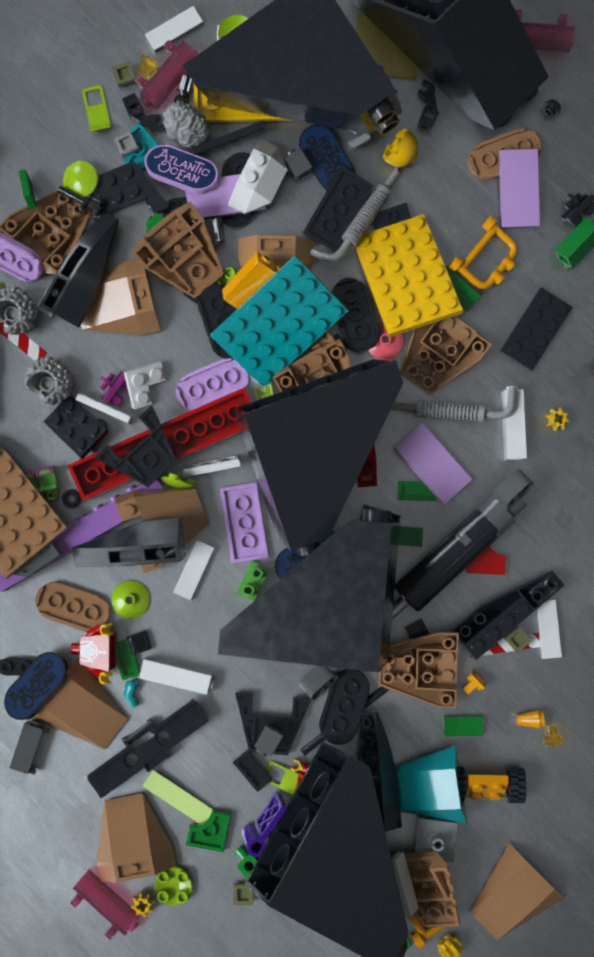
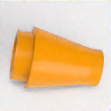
M539 710L517 714V726L536 729L545 727L544 711L539 712Z

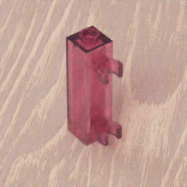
M515 10L521 21L522 10ZM560 13L557 25L521 22L535 49L570 52L574 45L575 26H566L568 14Z
M169 39L163 44L165 46L164 49L171 55L149 81L140 74L134 79L136 84L142 88L139 93L142 99L141 102L146 107H152L157 110L181 81L182 75L187 74L183 65L198 55V52L183 40L178 47Z
M90 869L76 882L73 889L77 894L70 904L76 908L85 899L112 924L104 934L109 940L113 938L117 931H120L125 936L128 932L132 933L138 927L140 915L136 916V911L131 909L104 882H100V878Z

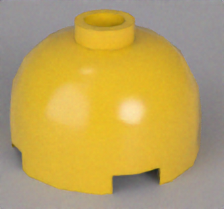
M403 128L395 135L396 139L392 145L388 144L382 156L385 162L398 168L405 167L409 163L413 164L418 158V140L412 132Z

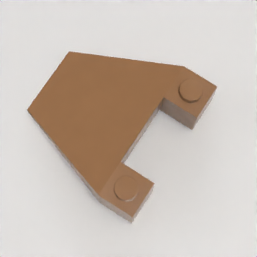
M196 488L138 490L116 497L115 504L122 521L140 515L143 521L181 517L185 545L209 524ZM166 563L141 565L143 572L147 573L164 566Z

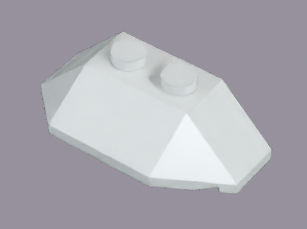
M263 139L259 140L235 185L228 203L229 207L247 214L250 211L271 204L288 170L277 146Z

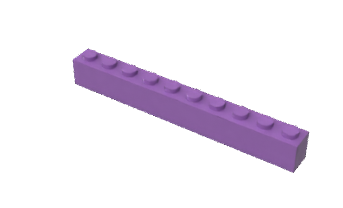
M158 479L149 488L143 484L137 487L132 485L125 491L129 493L138 490H160L165 488L160 479ZM119 494L109 499L110 503L94 507L91 514L86 515L84 513L75 518L77 522L71 525L69 523L65 524L68 530L53 541L61 556L44 568L72 553V547L96 539L126 522L122 521L115 504L116 497ZM0 572V593L28 577L12 575L7 579Z

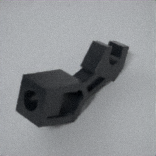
M423 79L421 85L425 86L427 90L419 89L417 94L426 101L427 105L424 106L417 127L430 132L439 115L435 97L436 87L432 82ZM427 111L434 115L433 119L425 116Z
M135 93L122 98L130 119L140 122L149 128L151 132L159 133L165 130L163 123L161 125L156 124L158 120H161L160 114L148 116L144 114V109ZM138 106L139 112H131V109Z

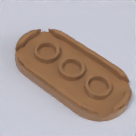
M518 128L477 144L469 155L468 165L470 171L482 180L500 177V150L538 149L539 158L542 150L541 139L534 131L532 132L527 128Z
M54 581L47 583L38 590L35 603L43 617L85 632L98 624H108L111 617V608L105 598L62 582Z

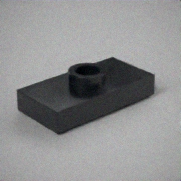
M403 203L379 211L372 223L374 229L377 230L412 217L407 203Z
M248 749L232 762L257 792L272 780V777Z

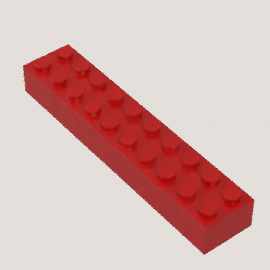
M245 387L161 424L177 461L241 433L233 409L251 403ZM146 430L110 447L123 459L151 431ZM99 452L67 465L82 501H89L132 482L134 479L96 459L95 456Z

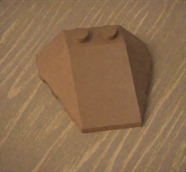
M191 202L169 213L144 234L130 251L143 268L156 274L194 299L206 287L212 285L224 274L204 219Z

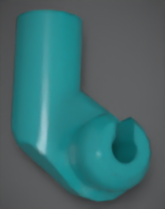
M136 679L128 680L123 691V696L131 709L139 705L134 696L135 689L139 687V682Z

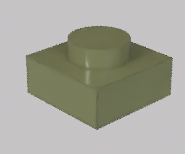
M130 61L112 67L119 87L136 82Z
M517 626L504 637L516 653L520 652L532 641L520 626Z
M234 883L233 905H253V891L245 883Z

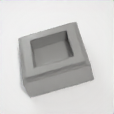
M131 131L114 138L122 158L139 150Z
M361 133L349 140L348 143L351 148H356L370 140L371 137L369 134Z

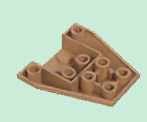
M58 190L37 200L36 209L30 210L27 205L10 214L0 224L1 233L34 250L43 263V272L56 275L68 254L81 238L92 210L86 207L82 210L83 213L80 214L79 208L81 204L58 193Z
M283 235L239 238L238 259L242 268L258 252L261 255H267L275 265L283 266L296 255L311 270L314 256H311L310 252L314 248L315 241L298 236Z
M136 258L123 261L103 274L98 294L81 324L83 330L146 335L161 331L148 283L147 269L143 268Z
M456 315L413 330L400 373L431 395L480 361L492 344L480 332Z
M338 339L323 344L297 358L272 378L280 392L351 367L349 356L342 342Z
M439 631L390 644L389 661L379 672V686L435 707L456 708L459 632Z
M143 793L104 801L97 856L100 882L118 883L156 875L177 866L173 845Z

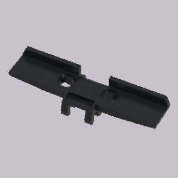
M194 698L157 725L149 718L145 725L128 737L124 736L122 738L126 746L85 777L99 797L103 798L143 768L147 772H151L155 769V766L165 759H169L172 754L168 750L207 723L209 719ZM149 730L154 734L141 746L134 748L132 745L134 741ZM161 731L168 733V741L163 742L159 737ZM129 754H134L137 757L136 764L131 765L127 762Z

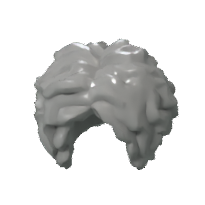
M177 100L176 103H171L163 113V124L169 138L178 140L182 146L186 147L197 146L206 141L210 133V124L205 120L204 113H200V110H196V107Z
M13 286L1 289L0 322H4L5 333L18 335L19 333H25L31 327L33 328L38 311L36 303L33 302L32 298L28 296L25 290L21 291L20 287Z
M47 356L46 358L35 360L34 363H30L26 371L24 384L33 393H40L42 404L55 405L71 395L73 379L71 378L70 371L65 366H62L60 360H54L53 357Z

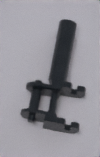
M63 186L58 188V193L81 204L79 208L80 214L83 213V209L90 206L96 209L93 220L96 221L97 216H100L103 210L102 205L105 204L104 198L100 200L92 192L88 195V199H85ZM92 200L98 203L97 207L91 204Z

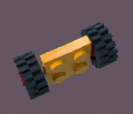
M456 767L461 803H464L465 798H470L471 800H480L481 798H489L494 801L504 798L505 792H507L508 803L524 804L526 802L527 782L524 768L508 767L506 775H468L467 781H465L464 767Z

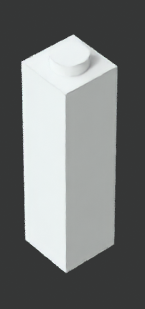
M509 386L516 387V398L513 413L503 419L505 460H523L527 458L523 389H518V386ZM506 387V390L501 392L502 410L507 405L509 387Z
M150 658L143 659L139 676L140 679L206 695L209 690H213L215 679H212V673Z

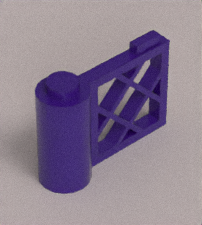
M277 791L270 798L255 823L247 824L242 830L247 851L253 857H260L266 846L265 840L287 810L281 794Z

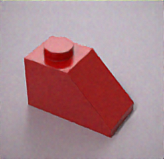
M374 445L357 478L358 487L377 486V462Z

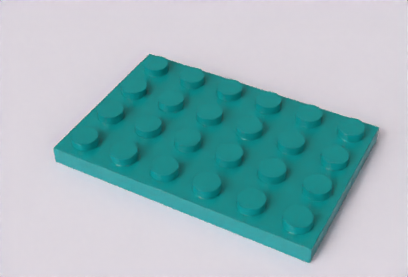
M294 255L210 334V337L262 386H267L273 380L272 377L298 358L348 312V308Z

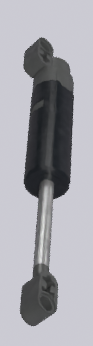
M520 469L514 471L495 489L494 497L490 495L395 584V589L401 596L393 603L392 620L408 605L417 612H420L516 522L514 518L527 507L526 502L522 498L534 486V482ZM316 666L300 682V687L311 700H316L338 680L339 675L336 672L341 668Z

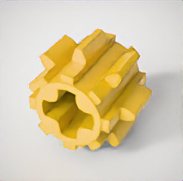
M561 407L557 411L550 409V416H545L549 422L546 426L551 425L553 431H556L557 428L564 430V423L570 422L566 419L568 412L563 413ZM559 416L561 419L555 423L554 419Z
M140 891L139 896H133L132 900L134 903L131 905V909L136 910V916L142 914V916L146 917L147 912H153L152 904L156 900L150 897V892L144 894V892ZM143 901L144 904H147L146 907H143V904H140V902Z
M448 934L437 944L439 954L442 957H458L463 952L461 941L455 935L452 937L451 934Z

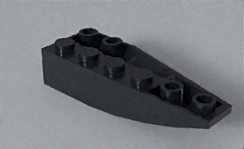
M103 212L88 228L56 273L39 307L78 328L80 327L98 294L118 227V218Z
M181 517L141 521L72 547L75 567H118L180 562L187 556Z
M551 570L481 604L452 628L451 631L459 632L460 644L473 659L477 660L565 585L554 571Z
M362 712L358 760L368 765L371 769L384 829L387 832L402 827L396 768L379 713Z

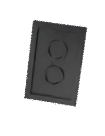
M72 395L64 399L43 421L81 459L85 458L109 432Z

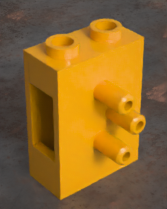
M256 252L222 289L223 299L238 309L282 266L272 263V260L267 255H261Z

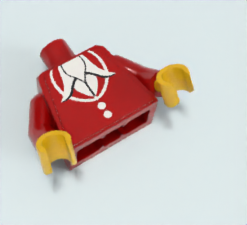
M112 623L94 626L86 632L85 636L80 638V643H72L70 647L71 654L80 655V664L97 676L101 684L112 683L109 681V676H113V673L107 671L116 668V631H110V626H113Z

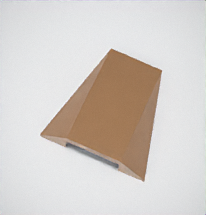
M79 656L67 670L68 676L64 685L33 719L105 750L128 720V717L107 693L95 675L88 671L84 665L80 664Z
M508 843L502 857L500 856L494 871L488 877L486 885L480 891L469 912L498 940L565 897L511 843Z
M436 851L404 853L419 907L413 915L425 928L460 926V918L448 864Z

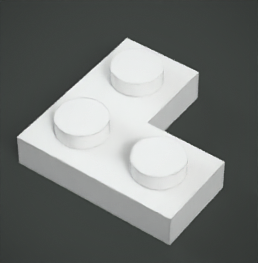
M154 362L124 372L132 408L138 409L152 404L148 386L165 381L162 362Z

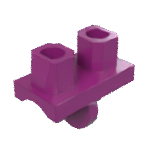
M120 371L113 382L111 381L115 375L112 373L107 378L100 377L104 381L100 389L105 391L109 385L101 399L116 406L123 400V397L116 393L119 387L128 392L124 372Z

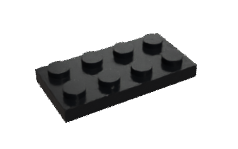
M341 166L304 229L303 234L336 252L342 242V235L360 211L374 185Z
M540 287L499 352L532 372L573 307Z

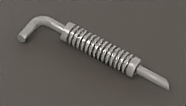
M398 167L394 168L383 185L378 184L346 232L342 235L344 242L339 250L333 254H327L313 248L310 252L311 256L325 262H336L345 255L350 246L356 247L391 196L389 189L399 176Z
M509 387L507 405L502 411L485 410V405H479L478 407V405L474 406L472 404L470 406L468 404L466 406V404L462 405L460 403L458 405L456 403L455 405V403L451 404V402L443 404V402L439 403L437 401L435 403L433 401L432 403V401L428 402V400L425 402L424 400H418L417 404L394 402L392 408L394 410L416 412V417H423L424 415V417L428 416L430 418L432 416L434 418L435 416V418L439 417V419L442 417L443 419L446 417L447 419L451 418V420L453 418L457 420L458 418V420L462 419V421L470 419L471 422L472 420L474 422L478 420V422L484 423V418L505 419L513 413L516 387Z

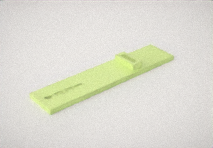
M154 769L143 784L144 788L199 824L204 822L212 812L211 807Z

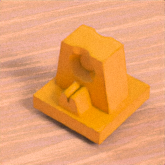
M472 669L467 677L469 681L463 686V690L467 694L471 693L475 688L483 691L486 687L485 679Z

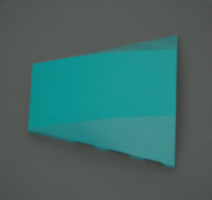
M456 745L395 766L401 812L467 824L465 803H461L456 768L459 765Z

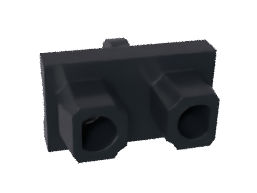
M577 193L574 196L568 194L566 196L568 202L564 205L567 211L560 218L563 221H568L573 227H577L583 220L580 216L582 211L586 215L594 213V195L588 196L584 194L582 196L580 193Z

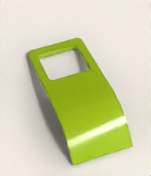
M102 85L82 89L90 132L111 127ZM100 90L103 103L88 106L86 92Z
M269 761L266 768L268 774L272 765L285 770L280 785L273 781L269 783L294 795L298 773L274 761Z

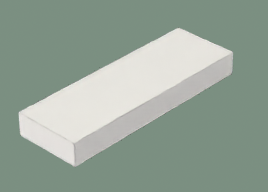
M194 6L146 33L145 37L154 52H157L203 25V21Z
M79 393L75 399L125 423L131 424L133 420L130 415Z
M239 455L183 465V476L189 477L240 467Z
M199 540L196 541L173 593L188 600L192 599L214 551V547Z
M556 599L547 600L536 609L541 659L562 657Z
M397 852L391 859L405 917H411L419 907L404 852Z

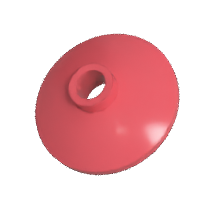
M383 322L378 323L380 329L379 339L375 346L368 351L376 358L392 359L402 350L404 337L402 333L388 337ZM382 337H388L389 342L383 343Z

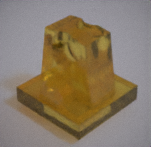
M141 54L142 61L136 73L147 80L156 70L159 72L161 68L148 55L144 56Z
M556 725L547 726V736H543L542 746L548 748L559 747L564 744V739L561 736H557Z

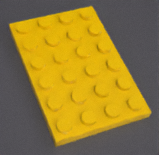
M424 214L365 233L356 247H354L388 337L463 313L462 306Z

